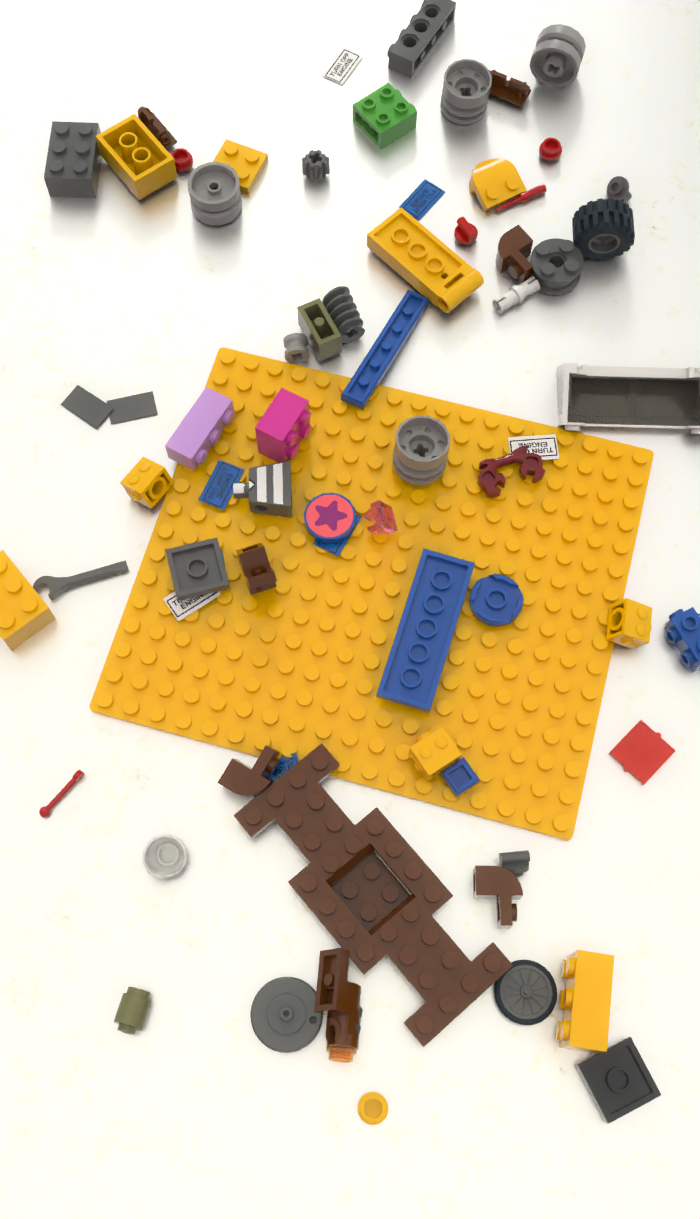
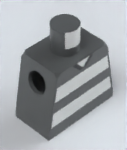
M290 461L250 468L249 483H233L234 499L249 498L250 512L292 517Z

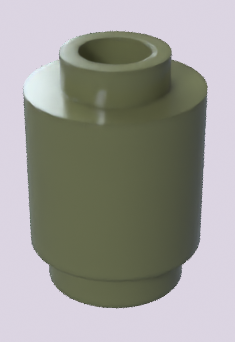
M129 986L127 992L123 993L113 1021L119 1025L118 1031L135 1035L136 1030H143L151 1005L149 1000L150 992Z

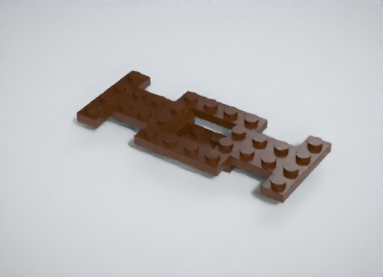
M321 743L234 814V818L252 839L275 821L310 864L288 881V883L341 948L350 950L349 958L363 975L370 971L384 957H388L424 1000L425 1004L403 1024L420 1045L424 1047L506 973L513 964L494 942L474 960L470 961L432 916L453 897L451 892L377 807L354 825L320 785L323 780L340 767L338 761ZM373 849L385 862V864L391 869V871L397 876V878L402 882V884L408 889L411 895L406 891V889L401 885V883L395 878V876L389 871V869L373 852Z

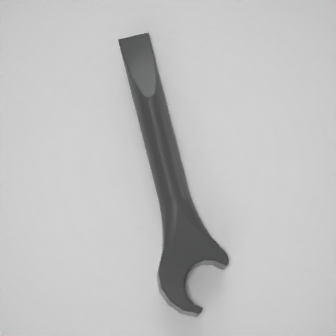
M125 560L68 577L46 575L38 578L34 582L33 588L36 592L41 588H49L50 593L48 596L50 600H54L73 586L121 573L129 569Z

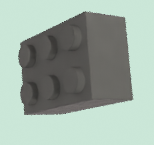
M52 121L44 172V180L50 197L96 198L102 158L96 136L101 133L99 123Z

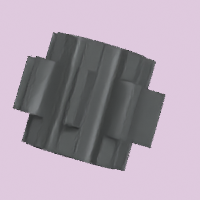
M311 150L309 154L302 158V174L310 178V181L320 182L323 180V177H326V174L330 173L329 157H326L325 153L322 154L321 150Z

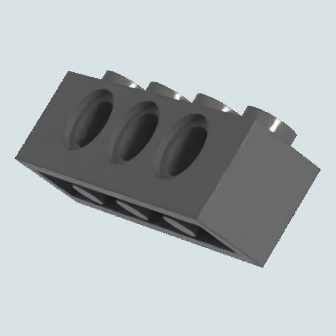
M424 0L419 12L412 16L407 28L402 29L395 44L392 43L387 52V57H389L388 68L412 78L453 23L456 2L452 0Z

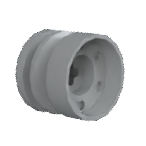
M461 59L453 62L446 69L440 108L443 115L449 121L460 125H469L483 118L487 110L492 84L491 73L483 63L474 59Z
M419 415L408 418L400 424L395 436L393 468L403 481L413 485H427L435 482L442 476L450 447V434L446 426L438 419Z

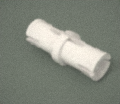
M532 276L518 286L513 285L509 288L508 292L492 301L494 309L498 310L497 312L501 314L511 306L524 302L523 299L540 290V284Z

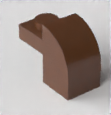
M520 225L510 229L500 238L495 263L500 274L508 269L514 279L523 283L532 275L533 265L526 258L531 254L533 240Z
M262 543L236 550L251 595L277 587L274 570L270 567L266 550Z
M266 745L253 768L238 759L232 758L218 783L238 795L257 796L274 783L273 780L266 776L268 772L272 774L280 762V759L277 757L280 752Z
M475 865L473 869V899H496L497 929H510L513 926L512 921H517V905L512 903V900H520L523 896L519 880L512 872L503 867Z

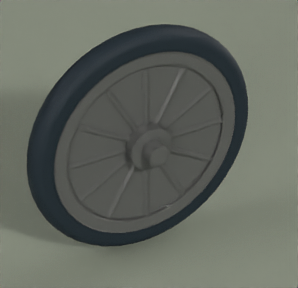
M517 960L511 962L513 966L495 982L494 996L497 1006L503 1015L514 1023L521 1025L540 1023L552 1013L556 1005L557 987L555 980L544 966L535 961Z

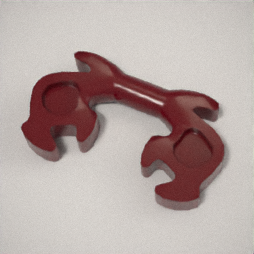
M522 446L505 456L496 459H485L479 464V469L483 470L478 476V486L486 493V497L495 498L500 496L501 489L496 486L500 485L504 488L506 480L502 473H496V471L513 463L521 464L519 475L522 480L526 479V475H534L532 483H537L543 479L545 474L541 456L535 453H527L528 447Z

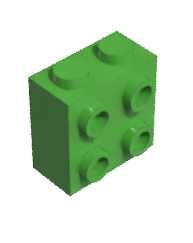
M389 83L353 104V122L380 150L416 128L417 110L415 106L409 103L400 91Z

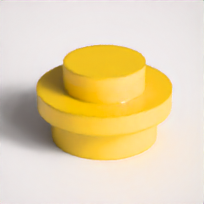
M377 1092L366 1093L359 1100L358 1114L365 1123L377 1125L386 1118L388 1103Z

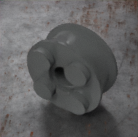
M559 238L544 240L537 244L531 253L530 263L533 265L531 277L533 276L535 280H538L540 284L539 291L548 295L566 294L572 291L579 283L584 263L583 255L580 249L574 246V243L570 240Z

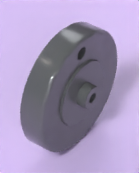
M279 977L266 983L257 992L250 1012L251 1025L257 1038L268 1048L282 1053L296 1052L307 1047L318 1035L323 1021V1014L314 1012L316 991L307 982L295 977Z

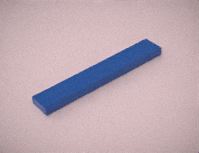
M407 290L341 394L342 401L362 410L365 408L428 307L429 298Z

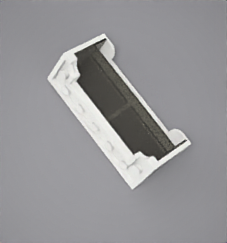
M563 363L557 367L558 426H565V431H580V426L691 429V434H700V368L588 366V364L578 367V363Z

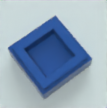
M464 757L440 773V776L456 798L480 782V779Z

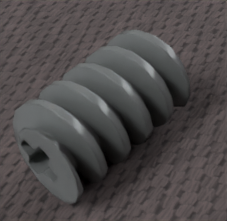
M339 286L330 290L324 296L322 303L340 332L342 343H350L359 339L365 333V329L362 328L364 322L360 318L359 311L356 310L357 306L353 302L349 288Z

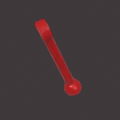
M81 770L75 772L72 779L47 806L40 808L39 814L41 817H48L50 810L76 782L83 778L84 773Z

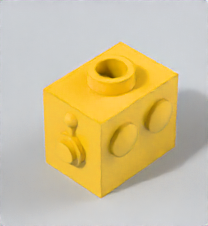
M142 457L120 483L131 499L152 509L174 484V481L165 467Z
M628 598L610 604L606 640L630 649L648 644L652 628V608Z
M443 727L432 734L427 731L415 740L417 743L411 746L409 750V756L414 762L417 772H421L427 782L459 761L462 753L457 748L456 741L450 738Z

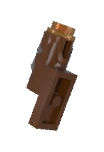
M336 948L320 951L314 1012L327 1015L326 1052L329 1053L328 1060L350 1063L353 1062V1055H356L359 1048L360 1022L363 1012L360 1006L361 986L347 981L350 950Z

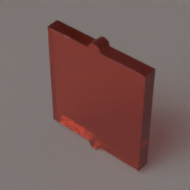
M640 720L609 752V755L623 767L624 772H629L644 785L676 750L661 738L659 732H654L646 723Z

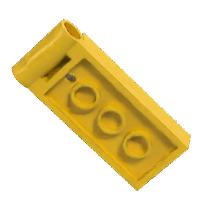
M402 207L367 234V247L424 297L429 298L433 305L439 306L445 313L452 311L484 284V279L479 271L473 269Z

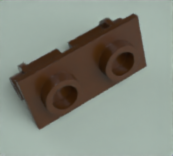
M494 69L490 71L492 76L490 95L522 107L531 93L527 82H522L512 77L508 81L507 75L499 73Z
M141 106L138 109V118L165 149L177 143V140L149 108Z

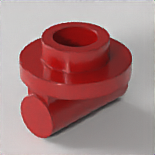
M460 217L456 222L458 225L454 230V237L461 244H471L477 239L478 230L473 224L468 223L465 217Z

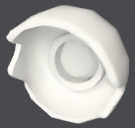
M160 834L152 838L144 848L142 863L147 872L158 879L169 878L179 874L183 867H185L187 863V848L182 839L172 834Z

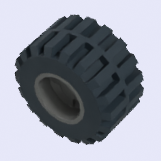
M613 198L597 199V201L587 202V205H582L574 213L572 218L574 246L580 249L584 258L589 257L591 260L613 259L615 256L623 255V252H627L630 246L634 244L633 211L622 200H613Z

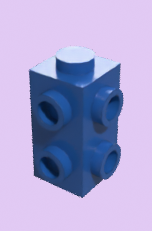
M693 607L686 611L679 609L669 615L668 618L670 620L664 627L665 635L669 642L675 644L679 650L682 662L687 667H690L694 673L700 669V613H697Z

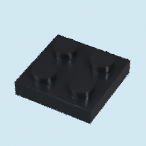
M627 1037L608 1047L607 1052L597 1053L576 1064L606 1124L661 1096L631 1037Z

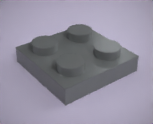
M217 538L165 550L177 601L230 589Z

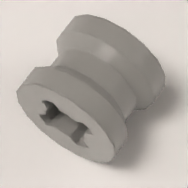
M292 333L285 336L283 339L284 347L286 348L284 352L285 360L290 363H302L308 360L307 336L302 333Z

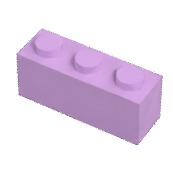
M206 387L166 443L165 448L168 458L195 471L199 464L202 465L208 456L211 446L213 444L216 445L220 440L224 427L230 425L234 419L235 411L232 399Z

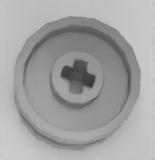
M563 24L550 25L544 28L538 35L530 60V69L534 77L543 84L552 87H563L571 84L578 75L586 48L582 35L574 28Z
M208 162L199 165L191 172L188 178V192L191 209L195 217L202 223L211 226L232 222L242 209L240 180L236 171L224 163Z

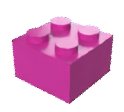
M281 387L255 427L258 453L278 463L288 461L296 456L299 443L302 438L306 439L312 428L310 425L311 412H309L308 400Z

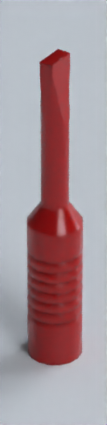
M542 183L521 193L518 198L496 208L495 212L497 213L519 202L524 203L547 191L545 184Z

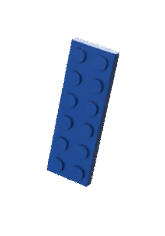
M423 549L376 697L427 713L430 712L475 563Z

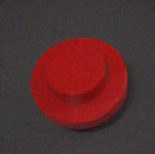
M547 138L540 144L539 154L543 159L553 161L561 156L562 146L559 140Z
M179 148L172 152L171 156L174 158L177 171H186L192 167L193 157L188 150Z

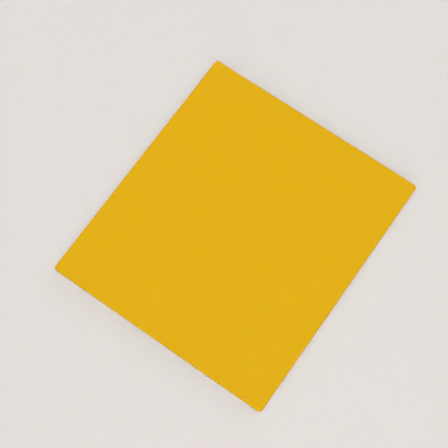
M220 348L205 388L208 387L232 399L235 411L234 419L230 425L224 427L220 440L216 445L213 444L205 462L202 465L199 464L195 471L177 463L172 477L174 484L166 493L89 706L90 710L96 714L259 757L264 747L268 745L280 752L277 757L278 759L294 756L293 753H296L298 760L301 761L322 743L340 764V767L329 777L569 841L574 834L614 642L606 640L609 605L624 598L654 456L653 451L383 385H378L367 405L362 410L341 400V394L351 380L349 377L229 348ZM281 387L309 401V412H311L310 425L312 426L310 434L306 439L302 438L296 456L288 460L291 463L292 517L250 512L249 498L234 499L233 494L224 510L198 500L219 460L244 469L238 483H249L250 468L278 463L258 453L255 427ZM417 415L438 419L446 426L450 434V447L445 470L439 479L427 485H413L405 482L396 474L393 468L396 431L406 419ZM556 434L559 459L542 460L545 474L541 481L532 483L534 475H526V479L522 480L519 475L521 464L513 463L496 471V473H502L506 480L504 488L500 485L496 486L501 489L500 496L495 498L486 497V493L478 486V476L483 470L479 469L481 461L491 458L496 459L510 454L508 437ZM323 493L343 495L354 506L355 514L361 516L359 523L339 556L313 545L316 538L310 536L305 528L304 512L307 504L314 497ZM217 538L220 550L222 549L230 589L219 591L221 593L220 596L178 622L163 598L175 591L165 550ZM262 543L265 547L270 567L274 570L277 587L251 595L236 550ZM424 548L475 563L429 713L376 697ZM492 574H500L511 578L518 584L524 599L522 610L516 620L500 627L485 625L477 620L471 612L469 599L471 589L479 579L489 577ZM443 727L450 738L456 741L457 748L462 753L461 758H465L480 779V782L457 798L440 774L427 782L421 772H417L414 762L409 756L410 747L417 743L415 740L427 731L432 734Z

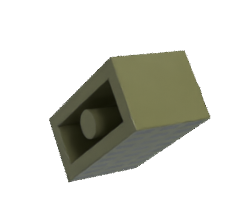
M318 298L297 307L298 324L304 335L307 336L308 342L319 362L341 353V334L321 299Z

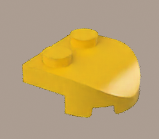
M499 158L479 163L474 168L469 181L471 194H476L484 212L519 196L527 190L516 167L508 160Z

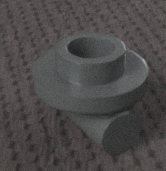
M622 176L612 178L607 185L608 197L613 198V200L623 199L624 202L630 200L632 195L629 192L628 180Z
M529 851L499 853L500 867L509 870L516 877L522 876L524 872L529 870Z

